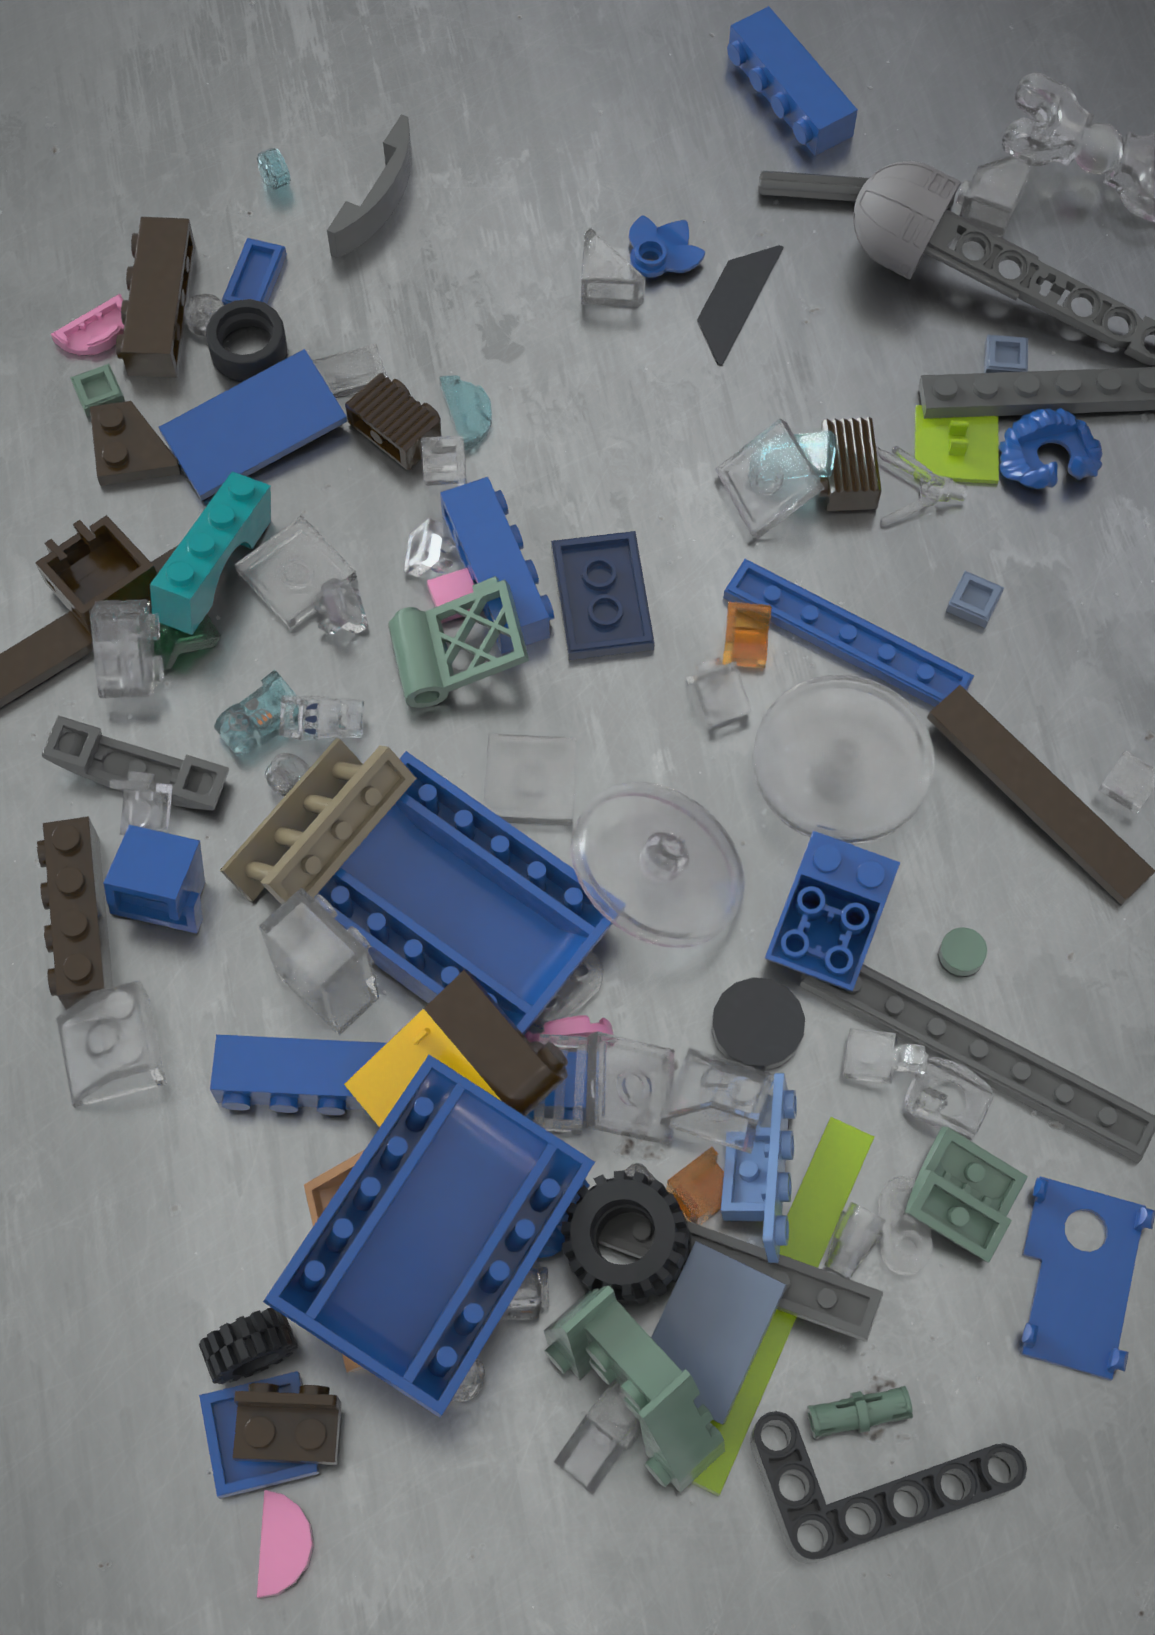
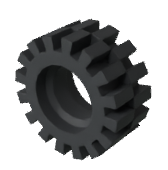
M267 1308L263 1312L260 1310L252 1312L250 1316L245 1318L244 1316L236 1318L235 1322L231 1324L226 1323L220 1326V1330L208 1333L207 1337L202 1338L199 1343L201 1353L214 1384H224L228 1381L231 1383L243 1376L244 1378L252 1376L254 1372L259 1370L264 1371L269 1368L268 1366L278 1364L283 1361V1358L292 1355L293 1351H296L298 1348L287 1317L273 1308Z

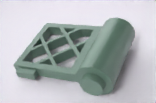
M496 576L472 585L474 592L427 611H420L415 607H407L396 612L395 616L388 623V629L407 705L415 708L436 705L445 700L450 691L529 661L510 584L506 580L499 581ZM501 597L503 607L494 622L479 616L488 601ZM459 614L466 618L455 638L444 634L441 620ZM475 622L490 628L479 649L464 643ZM506 622H507V624H508V628H509V629H507V628L504 627V625L506 624ZM501 633L511 638L514 652L496 658L490 655L489 652ZM460 649L475 655L466 671L454 675L452 663Z

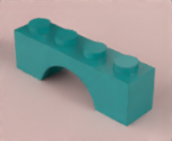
M233 471L230 473L151 582V605L154 621L193 635L213 606L218 580L232 552L239 545L252 549L270 524L271 485Z

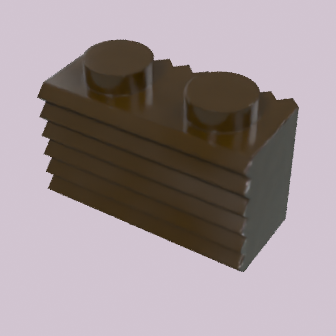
M379 373L345 403L348 423L406 470H411L413 465L422 460L424 455L428 454L430 449H434L435 445L439 444L442 440L441 418L438 412L428 403L424 402L421 405L419 401H416L410 395L409 390L398 379L391 381L383 373Z
M859 417L858 419L850 418L848 420L845 418L840 420L835 418L831 421L829 419L823 420L820 435L813 436L812 443L814 461H821L822 472L817 473L818 497H825L827 511L877 509L882 489L872 418L867 417L863 419Z

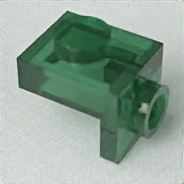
M206 614L193 635L152 619L144 636V642L148 652L154 656L160 668L167 670L173 667L179 654L215 647L221 635L208 614Z

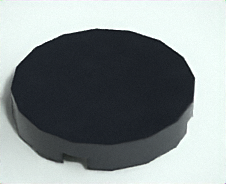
M753 977L738 981L721 994L714 1007L712 1033L717 1048L730 1062L738 1066L741 1064L744 1067L752 1068L751 1070L758 1071L779 1067L795 1055L804 1036L805 1015L800 1001L788 987L772 979Z

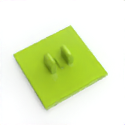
M916 405L914 479L998 484V416L924 419L922 405Z

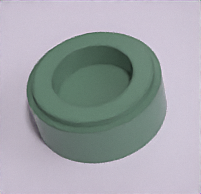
M965 927L956 928L948 932L939 948V958L944 968L958 976H968L976 973L983 965L987 956V945L984 938L975 930Z

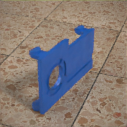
M1040 1176L1036 1179L1033 1188V1196L1035 1197L1022 1255L1040 1260L1041 1264L1029 1321L1026 1323L1023 1331L1022 1342H1024L1021 1355L1111 1381L1116 1370L1124 1372L1126 1370L1129 1352L1120 1350L1119 1343L1141 1231L1144 1228L1153 1229L1155 1210L1148 1209L1141 1204ZM1080 1210L1089 1211L1096 1214L1103 1221L1106 1228V1239L1099 1249L1091 1252L1081 1251L1068 1241L1065 1234V1223L1072 1213Z

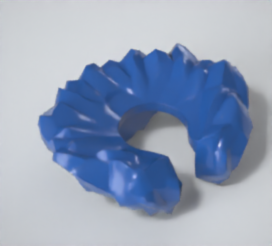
M1050 408L1037 409L1030 414L1023 415L1019 421L1013 422L1012 428L1006 430L1004 434L1005 441L1000 442L999 449L1002 452L1000 457L1001 464L999 465L1001 473L1007 479L1019 481L1027 488H1052L1057 484V462L1054 461L1045 465L1040 461L1037 450L1046 443H1057L1067 449L1070 455L1068 473L1077 480L1088 476L1096 477L1098 470L1102 467L1100 460L1103 453L1100 441L1093 438L1089 426L1084 421L1078 420L1073 414L1062 408L1056 411Z

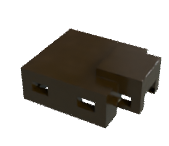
M107 515L89 526L90 530L81 520H78L73 524L77 534L59 546L52 539L48 540L44 544L49 554L35 562L46 585L91 635L151 595L150 584L157 575L154 565Z

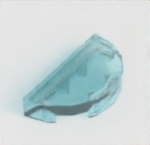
M456 375L439 377L440 386L461 449L464 452L477 446L487 436L492 423L491 401L480 385L476 387L470 382L462 381L460 376Z

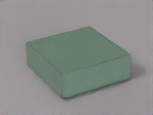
M110 364L70 377L86 417L91 416L90 406L125 402Z

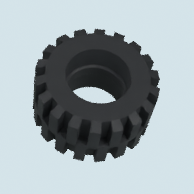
M624 1170L614 1171V1178L606 1180L603 1174L593 1178L596 1185L589 1190L583 1185L578 1190L579 1200L576 1204L570 1203L566 1210L569 1216L568 1221H562L561 1233L565 1237L562 1248L564 1255L569 1260V1266L588 1290L591 1289L593 1291L597 1288L600 1290L602 1287L609 1285L614 1290L615 1298L621 1305H628L629 1301L636 1300L638 1304L649 1302L648 1297L655 1293L659 1297L668 1291L666 1286L671 1281L677 1283L681 1274L680 1268L689 1257L687 1249L688 1244H691L690 1232L678 1201L672 1192L669 1193L666 1190L664 1184L656 1179L652 1182L648 1180L646 1174L635 1171L634 1176H627ZM629 1212L639 1213L648 1217L654 1226L655 1237L646 1255L636 1262L623 1265L608 1262L602 1256L599 1250V1237L608 1221L617 1215Z

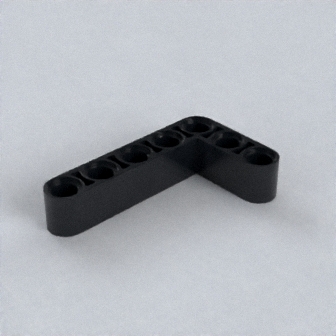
M779 1411L768 1412L760 1417L750 1436L751 1450L785 1545L793 1558L805 1564L829 1559L1003 1496L1020 1486L1027 1473L1026 1459L1021 1451L1013 1445L1001 1443L826 1505L799 1428L793 1418ZM774 1425L784 1430L788 1441L786 1448L774 1451L766 1447L761 1438L762 1429ZM991 1457L1002 1458L1009 1465L1011 1477L1008 1483L997 1482L990 1475L988 1463ZM788 1474L798 1476L805 1485L804 1498L798 1501L785 1498L779 1488L780 1478ZM944 1474L956 1475L963 1482L965 1491L961 1500L950 1499L942 1491L941 1479ZM904 1490L914 1495L918 1504L917 1513L914 1517H905L897 1512L893 1502L896 1491ZM858 1507L867 1512L871 1521L870 1530L867 1534H856L849 1529L845 1519L849 1508ZM811 1524L820 1529L824 1539L823 1547L820 1551L810 1552L801 1547L797 1537L800 1526Z

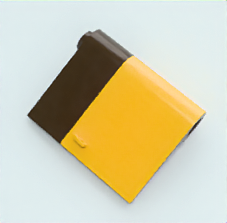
M465 969L344 1085L380 1127L427 1056L431 1055L526 1116L568 1077L565 1068L568 1061L563 1052L551 1042H547L545 1045L538 1041L530 1043L468 969Z

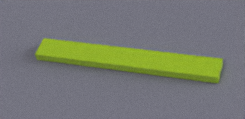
M830 1117L787 1214L789 1241L787 1246H780L779 1254L817 1268L819 1267L875 1136ZM778 1309L776 1310L725 1424L722 1425L714 1420L710 1421L724 1438L725 1452L691 1482L692 1484L717 1496L721 1494L797 1316Z

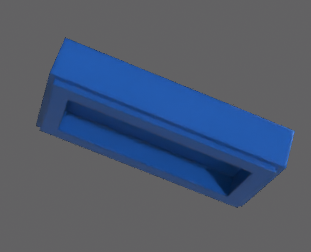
M247 238L221 300L222 306L235 300L245 299L268 304L287 256L285 246Z

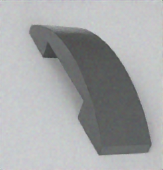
M400 115L383 142L386 167L361 206L345 201L327 229L331 256L340 258L365 243L385 224L399 204L407 187L412 165L409 119L405 115Z
M59 715L42 752L44 759L99 784L150 800L203 810L215 809L229 772V767L190 755H185L184 760L103 736L101 728Z

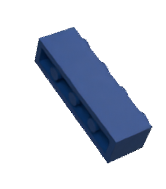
M769 6L730 26L729 44L727 46L730 60L734 65L741 67L749 77L753 88L758 92H762L771 103L775 114L788 123L793 129L796 139L801 144H805L814 156L853 137L858 109Z
M485 477L440 492L443 518L462 563L469 570L474 585L495 576L499 581L506 580L510 584L525 646L550 638L549 621L555 618L554 611L546 594L540 596L536 584H539V578L533 561L531 559L525 561L520 550L524 548L517 525L509 526L505 516L509 514L502 491H494L489 477ZM501 597L490 600L485 604L483 612L487 620L492 622L496 620L503 607ZM506 622V624L504 625V627L507 628V629H509V628H508V624H507V622ZM500 633L496 643L501 654L514 650L511 638Z

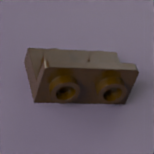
M251 1383L249 1384L248 1391H235L234 1403L237 1405L233 1459L235 1461L337 1465L341 1416L340 1399L337 1395H329V1387L320 1385L299 1386V1393H279V1385Z

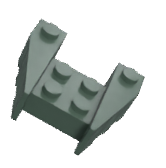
M609 1285L602 1287L600 1290L597 1288L593 1291H587L543 1330L549 1345L544 1351L563 1374L571 1369L580 1380L590 1370L594 1369L608 1385L614 1380L620 1385L622 1392L626 1396L623 1399L624 1403L640 1421L646 1455L650 1458L644 1464L663 1487H666L671 1482L681 1493L725 1452L724 1438L720 1431L710 1423L713 1417L709 1409L704 1404L699 1408L694 1404V1399L700 1394V1391L691 1374L686 1369L682 1372L616 1300L614 1290Z

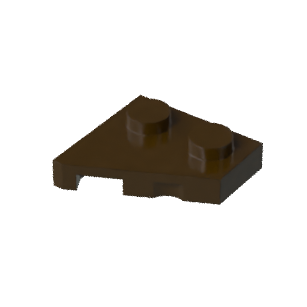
M132 401L90 406L96 472L100 486L180 474L177 459Z

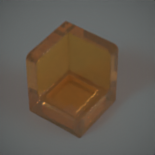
M728 602L722 665L766 667L772 606Z
M713 1146L667 1180L666 1190L669 1193L672 1192L688 1221L698 1225H702L721 1210L724 1171L717 1164L719 1154Z

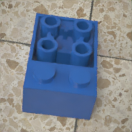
M813 831L765 959L853 992L900 862Z

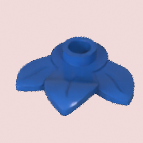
M642 215L630 227L629 240L633 246L630 254V264L632 269L641 276L657 277L666 271L676 273L687 272L698 266L705 256L703 249L688 245L689 227L686 220L675 221L657 227L649 218Z

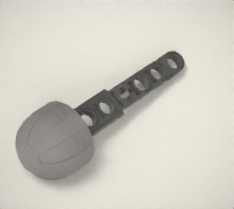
M903 161L890 164L878 170L861 188L853 212L855 234L863 250L877 263L910 280L923 255L926 254L1015 301L1018 298L1113 348H1126L1124 354L1143 364L1155 365V354L1148 352L1144 346L1145 337L1155 335V320L1146 315L1141 319L1134 309L1041 262L1035 254L948 210L961 181L927 164ZM956 233H958L961 237L958 239L954 250H952L949 246L952 244ZM970 241L977 242L984 249V256L979 260H970L964 255L962 246ZM1004 260L1014 261L1020 268L1019 277L1015 279L1003 277L999 272V263ZM1045 280L1052 283L1050 287L1052 292H1049L1047 296L1039 293L1041 290L1040 285ZM1066 289L1070 291V293L1064 300L1062 306H1060L1057 303ZM1079 297L1087 299L1092 305V314L1087 317L1076 315L1071 307L1072 300ZM1113 316L1125 319L1129 327L1128 333L1122 336L1114 335L1108 328V319Z

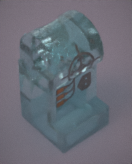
M276 670L261 680L263 685L240 703L227 708L216 719L214 729L237 756L246 755L258 746L264 745L304 717L299 697Z

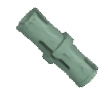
M906 1386L865 1395L861 1391L850 1393V1398L807 1406L809 1424L815 1439L856 1429L860 1434L869 1432L871 1426L913 1418L912 1403Z

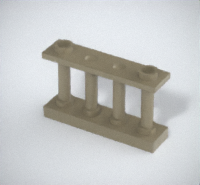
M336 738L220 871L249 901H254L261 891L266 888L289 913L299 916L417 778L387 746L379 745L365 763L362 764L341 739Z

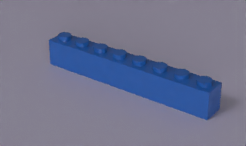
M216 1034L210 1091L217 1103H222V1107L230 1110H248L252 1104L269 1105L270 1110L281 1113L297 1112L298 1107L317 1108V1112L326 1115H342L346 1109L364 1110V1113L370 1116L344 1084L387 1043ZM562 1051L568 1061V1064L565 1066L568 1077L525 1117L533 1122H536V1119H555V1124L577 1127L583 1125V1121H593L596 1053Z

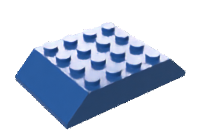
M406 751L400 757V760L417 779L307 907L330 932L428 1004L463 970L468 969L524 1035L622 913L625 905Z
M428 1055L263 1302L440 1418L595 1161L436 1058Z

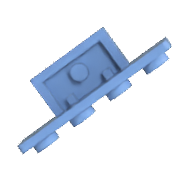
M785 1073L774 1074L771 1127L728 1128L721 1202L723 1221H764L763 1243L768 1263H779L780 1246H787L789 1241L788 1216L782 1215L783 1202H791L792 1195L790 1172H785V1162L794 1158L793 1131H788V1119H796L797 1097L795 1090H788Z

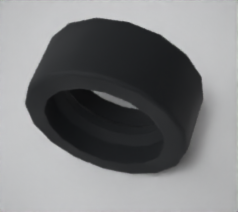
M245 299L228 303L220 307L211 316L206 328L207 344L211 359L217 369L231 379L245 381L285 359L287 342L283 321L277 311L264 302ZM254 326L263 328L271 334L270 342L263 349L252 354L240 355L229 352L223 347L224 339L232 331L241 327Z

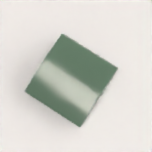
M942 1126L918 1174L905 1213L989 1263L1012 1221L1006 1216L1028 1176L951 1128Z

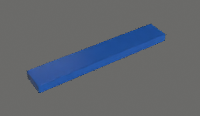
M744 559L724 590V599L934 707L959 685L967 691L973 681L974 675L747 559Z

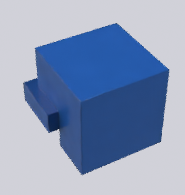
M129 825L103 882L110 914L197 934L203 920L200 895L205 885L200 840Z

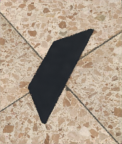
M774 246L728 260L697 319L718 364L723 365L784 248L783 246Z

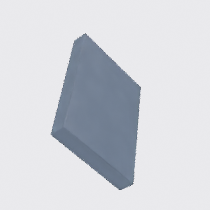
M695 1241L651 1338L682 1372L686 1369L691 1374L700 1391V1394L694 1399L695 1406L699 1408L704 1404L709 1409L713 1420L723 1425L727 1420L787 1285Z

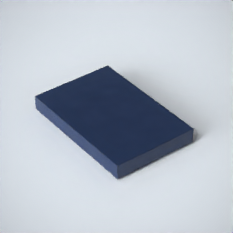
M636 531L551 541L568 660L654 650L655 642Z

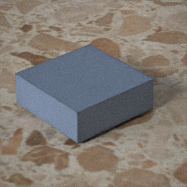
M987 335L985 341L984 373L1028 372V338Z
M964 571L949 601L946 612L986 628L1004 587Z

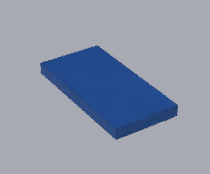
M303 349L159 426V430L202 501L217 493L232 471L248 476L346 423L347 416L307 351Z

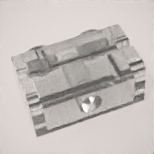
M147 599L125 601L101 600L96 602L90 611L98 697L122 698L126 696L127 698H142L152 696L157 682L163 681V660L161 656H154L153 640H159L160 634L158 614H150V604Z

